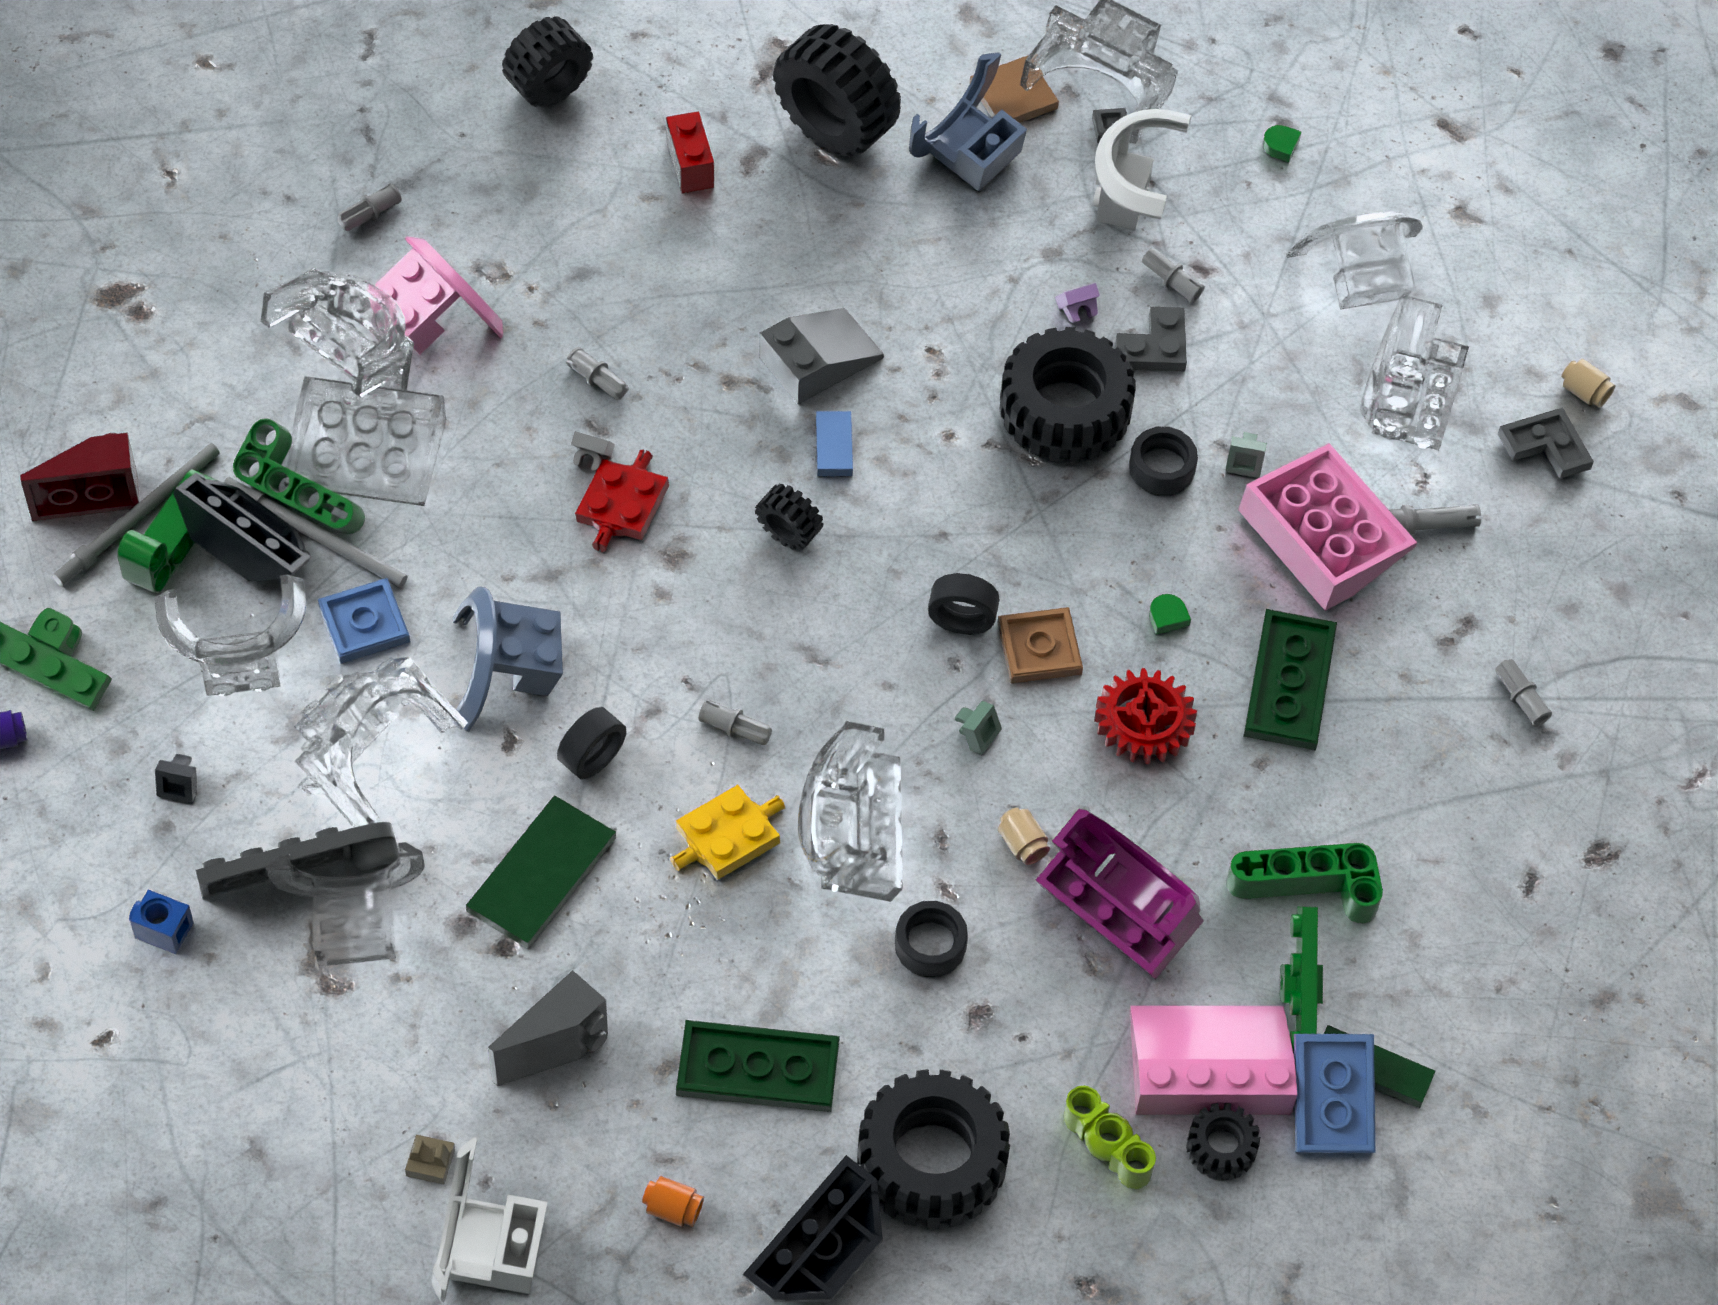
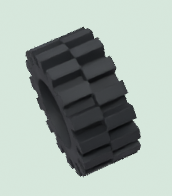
M779 483L778 486L774 485L756 505L755 515L758 516V522L764 524L762 528L766 532L770 531L773 534L771 537L775 541L778 538L781 540V545L785 547L789 545L790 549H798L800 551L806 548L823 528V517L817 514L819 510L816 506L812 507L810 505L812 501L809 498L804 499L802 497L803 493L797 490L794 492L792 486L787 485L785 487L784 484Z
M1215 1103L1211 1104L1210 1111L1206 1107L1200 1110L1199 1116L1195 1115L1192 1120L1187 1137L1186 1149L1187 1152H1190L1189 1160L1192 1164L1198 1162L1197 1170L1201 1174L1205 1169L1209 1170L1208 1177L1214 1180L1216 1173L1222 1175V1181L1229 1180L1232 1173L1235 1179L1241 1177L1243 1170L1247 1172L1251 1168L1260 1145L1261 1137H1258L1260 1130L1258 1125L1253 1126V1116L1249 1114L1247 1117H1244L1245 1109L1238 1106L1236 1112L1231 1111V1103H1225L1223 1109H1219V1104ZM1216 1130H1225L1235 1135L1238 1147L1231 1153H1221L1210 1146L1208 1137Z

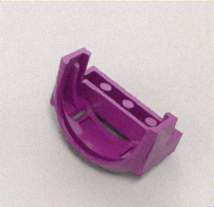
M1078 809L1052 840L1059 849V852L1037 877L1036 881L1043 889L1156 980L1204 922L1199 914L1201 911L1199 896L1165 866L1110 824L1087 810ZM1111 854H1115L1096 877L1095 872L1106 858Z

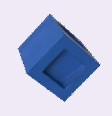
M149 889L142 901L138 900L135 902L129 915V922L131 923L135 939L173 954H177L194 924L189 905ZM157 918H166V920L161 923H151L153 920Z

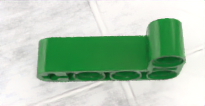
M267 418L255 422L234 459L233 472L235 476L248 485L342 533L354 534L359 531L364 524L365 513L358 504L282 466L292 444V436L289 430ZM275 430V440L271 444L266 445L267 435ZM259 462L258 472L250 477V467L254 463ZM288 477V487L283 492H280V482ZM318 492V503L310 508L309 499L312 494ZM334 507L348 513L345 520L331 513Z
M191 469L186 473L179 485L194 473L204 475L206 479H217ZM173 493L146 532L141 534L137 531L129 530L123 536L117 551L123 579L154 593H159L163 590L195 543L189 536Z
M1363 843L1240 852L1233 857L1226 879L1228 891L1240 899L1340 892L1345 915L1351 921L1360 924L1368 923L1375 918L1383 896L1376 855L1368 845ZM1350 864H1357L1363 869H1355ZM1313 867H1321L1326 872H1318ZM1275 870H1284L1289 874L1281 875L1277 873ZM1357 897L1366 898V899H1368L1370 902H1369V903L1361 902V901H1359V900L1357 899Z

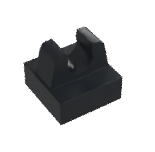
M176 754L171 762L159 760L155 769L156 796L193 804L197 795L196 767L189 766L192 761L191 756Z

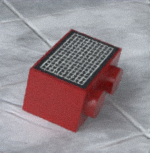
M699 111L666 117L667 146L681 194L714 188V159Z

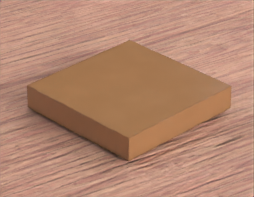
M1029 55L1000 65L992 84L981 100L991 118L1000 110H1003L1019 123L1056 110L1059 106V100Z
M1069 607L998 616L997 623L1011 684L1082 675L1083 665Z

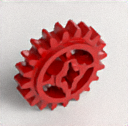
M1145 668L1141 669L1139 677H1135L1132 671L1127 670L1125 681L1115 675L1112 686L1104 685L1102 695L1097 697V710L1094 717V722L1099 723L1097 734L1106 735V747L1118 744L1117 756L1124 754L1125 751H1129L1130 762H1134L1139 754L1143 755L1146 764H1150L1151 757L1154 754L1161 762H1165L1167 751L1177 756L1180 746L1187 747L1190 735H1194L1197 710L1192 709L1194 697H1184L1186 692L1185 685L1178 686L1177 688L1173 687L1175 680L1173 675L1167 678L1166 681L1161 680V670H1157L1153 677H1148ZM1133 699L1131 702L1126 703V707H1120L1127 700ZM1172 725L1167 730L1158 733L1160 730L1165 729V726Z

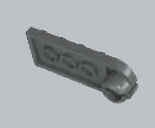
M377 822L339 832L337 827H332L316 832V838L301 842L299 837L283 840L278 843V848L263 852L262 847L243 851L240 853L241 858L227 862L225 858L208 860L202 863L203 868L196 870L202 899L352 858L355 868L360 873H373L385 870L395 865L400 857L392 824L390 822Z

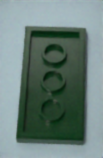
M1266 609L1243 737L1316 750L1337 622Z
M554 795L466 904V912L529 949L614 842L616 831Z
M685 1020L676 1096L832 1112L840 1036Z

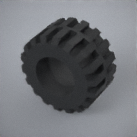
M557 16L553 18L545 17L541 21L533 22L528 28H524L513 39L511 46L507 48L504 54L506 57L502 60V72L528 103L534 107L540 106V108H543L549 104L551 106L555 105L560 100L566 99L580 87L579 85L588 76L587 72L591 70L593 53L591 52V47L565 19Z

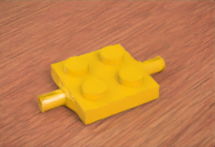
M736 785L675 820L676 829L687 841L688 848L670 857L673 867L680 871V869L690 863L698 861L706 866L715 878L719 880L780 844V835L769 823L768 818L785 809L783 800L780 799V796L776 795L764 804L758 805L751 801L739 785Z

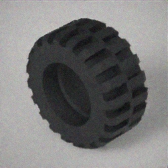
M820 24L813 26L783 51L775 62L773 81L776 83L774 89L776 95L781 98L780 104L782 108L789 113V119L794 125L797 124L801 128L802 133L807 138L813 139L817 146L827 148L830 153L835 155L855 156L869 149L896 124L901 109V96L897 92L898 84L896 79L891 77V70L886 62L883 63L878 57L880 54L874 48L871 49L863 38L854 36L849 29H839L838 25Z
M1065 327V330L1057 331V328L1046 329L1043 335L1035 333L1027 338L1026 343L1021 342L1013 349V354L1007 358L1004 366L999 407L1001 418L1004 419V427L1010 435L1015 434L1014 441L1021 447L1025 448L1028 446L1030 453L1041 457L1042 454L1049 456V461L1059 462V459H1068L1069 463L1080 462V458L1086 457L1087 460L1099 457L1101 450L1104 453L1115 447L1116 441L1122 440L1126 434L1127 426L1130 424L1136 391V380L1133 378L1134 370L1132 365L1126 361V355L1120 348H1112L1113 342L1104 336L1100 339L1095 336V332L1087 329L1084 332L1075 331L1076 327ZM1053 383H1073L1089 390L1096 397V400L1080 407H1063L1046 400L1038 390Z
M928 1069L917 1070L916 1077L909 1079L907 1074L895 1078L893 1088L889 1085H884L877 1092L876 1101L872 1100L868 1103L864 1110V1120H861L857 1164L877 1179L879 1203L884 1202V1212L890 1217L895 1218L897 1214L904 1216V1224L913 1227L916 1226L918 1221L927 1223V1229H939V1223L948 1222L951 1228L961 1225L965 1215L969 1219H974L980 1215L983 1204L986 1206L991 1205L997 1197L998 1188L1002 1187L1006 1175L1010 1150L1009 1126L1007 1122L1003 1121L1004 1111L998 1102L990 1104L991 1093L983 1086H980L978 1089L972 1086L973 1079L961 1075L960 1079L951 1077V1071L941 1069L939 1075H929ZM939 1125L959 1134L969 1146L971 1155L962 1166L955 1170L939 1174L926 1173L913 1168L902 1159L896 1149V1142L904 1133L915 1127Z

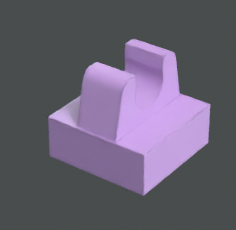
M1096 283L1064 292L1055 297L1059 310H1064L1071 323L1080 321L1078 315L1079 307L1086 309L1089 318L1098 314L1096 298L1100 294Z

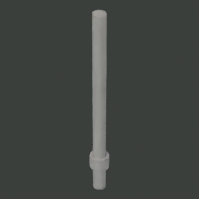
M212 443L207 445L87 546L82 545L71 554L72 559L52 574L53 579L62 586L81 569L86 571L97 562L96 557L168 498L188 471L192 469L199 472L220 454L218 448Z
M231 477L225 479L224 483L240 488L300 533L379 577L387 578L390 583L399 588L405 585L408 578L406 574L268 498V494L254 487L249 488Z

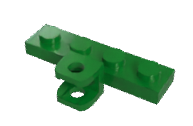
M46 608L38 615L27 633L28 635L0 622V665L93 711L96 709L112 678L71 657L82 636L81 628L73 624L71 618L54 609Z
M1297 906V914H1291L1290 934L1292 938H1296V953H1291L1290 964H1281L1280 1001L1282 1003H1289L1290 1015H1296V1031H1290L1289 1034L1293 1054L1294 1034H1317V1004H1323V965L1318 964V907Z

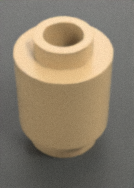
M1581 359L1578 362L1571 361L1561 376L1565 379L1563 387L1589 406L1594 404L1598 408L1602 407L1615 389V384L1610 382L1611 378L1585 359Z
M1013 808L1000 818L1001 823L998 826V832L1017 860H1022L1025 865H1031L1048 854L1050 851V847L1047 844L1048 838L1028 809L1020 810L1019 808Z

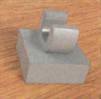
M575 431L571 445L580 448V450L574 455V465L581 467L584 457L591 455L594 459L591 470L597 471L603 460L601 455L612 457L615 444Z

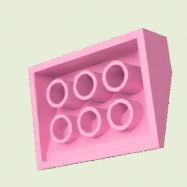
M1330 443L1248 483L1238 509L1325 611L1354 596L1417 545V541Z
M1130 1006L1136 1115H1199L1200 1110L1206 1107L1210 1111L1211 1104L1215 1103L1219 1104V1109H1223L1225 1103H1231V1111L1234 1112L1240 1106L1245 1109L1243 1115L1292 1114L1297 1098L1295 1059L1284 1006Z

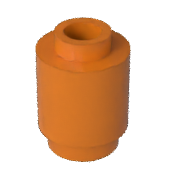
M660 1176L656 1182L650 1180L645 1189L642 1203L647 1205L646 1213L681 1227L684 1224L693 1227L701 1212L704 1196L697 1194L695 1188Z

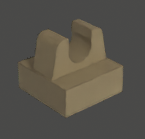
M416 1134L405 1168L406 1176L444 1185L455 1152V1144Z

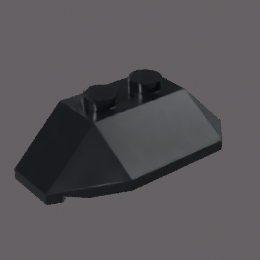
M194 473L175 488L173 494L191 540L246 580L259 581L290 578L309 562L311 555L305 549L304 542L297 530L240 488L218 480L206 479L204 475Z
M846 1155L743 1273V1278L773 1302H831L883 1242L877 1179Z

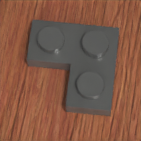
M1150 307L1149 334L1117 333L1116 348H1120L1126 355V361L1132 365L1133 370H1186L1184 308Z
M1563 407L1508 423L1499 428L1498 436L1512 461L1545 452L1559 479L1591 470L1594 461Z

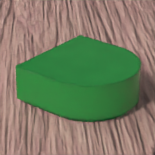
M1283 125L1272 126L1264 134L1263 149L1274 158L1290 162L1302 132Z
M1162 594L1151 602L1149 619L1156 635L1190 626L1191 617L1184 602L1179 597L1172 594Z

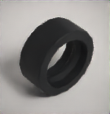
M1156 426L1145 430L1135 439L1131 448L1129 460L1130 475L1139 487L1155 495H1173L1181 492L1191 484L1195 475L1198 461L1197 447L1188 435L1172 427ZM1154 449H1167L1179 455L1184 461V466L1172 473H1161L1148 467L1143 461V456L1146 452Z
M947 574L936 579L932 586L928 603V614L936 625L947 631L966 635L984 633L991 629L996 621L1000 601L999 592L991 583L983 578L971 574ZM953 602H964L975 607L962 606Z
M604 707L593 708L576 720L568 729L559 744L557 760L579 779L590 778L605 768L617 755L627 735L626 726Z
M921 901L910 906L900 916L895 930V951L901 964L912 973L924 977H941L954 971L963 961L968 942L967 924L961 913L951 905L939 901ZM934 922L943 925L953 934L954 942L952 948L940 955L919 953L909 943L911 929L922 923Z

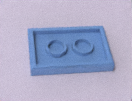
M1294 1034V1059L1297 1083L1295 1152L1376 1153L1374 1034Z

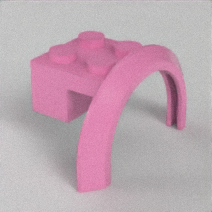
M407 236L405 240L412 249L363 295L419 354L424 352L445 331L435 320L460 296L500 338L503 337L501 318L441 255L422 238Z

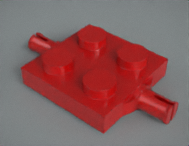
M639 450L633 465H623L603 459L575 512L577 522L593 526L599 531L592 543V547L595 550L599 551L600 549L601 552H605L612 536H629L643 540L670 486L668 477L646 470L653 458L649 451Z

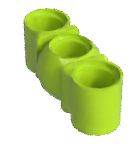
M1085 1085L1073 1088L1067 1095L1063 1115L1067 1128L1077 1133L1081 1141L1085 1139V1144L1092 1156L1100 1161L1110 1162L1108 1169L1117 1173L1121 1184L1131 1189H1141L1147 1186L1151 1181L1156 1161L1153 1148L1146 1142L1141 1141L1137 1133L1133 1134V1129L1126 1118L1118 1113H1109L1110 1105L1101 1101V1096L1095 1089ZM1085 1106L1091 1112L1087 1114L1078 1113L1074 1107ZM1110 1133L1115 1135L1118 1140L1106 1141L1101 1135ZM1139 1161L1145 1168L1134 1169L1129 1166L1128 1162Z

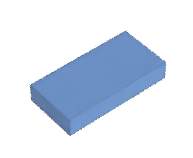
M816 411L817 476H853L851 411Z

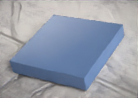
M387 578L318 599L320 611L340 664L410 642L409 632Z

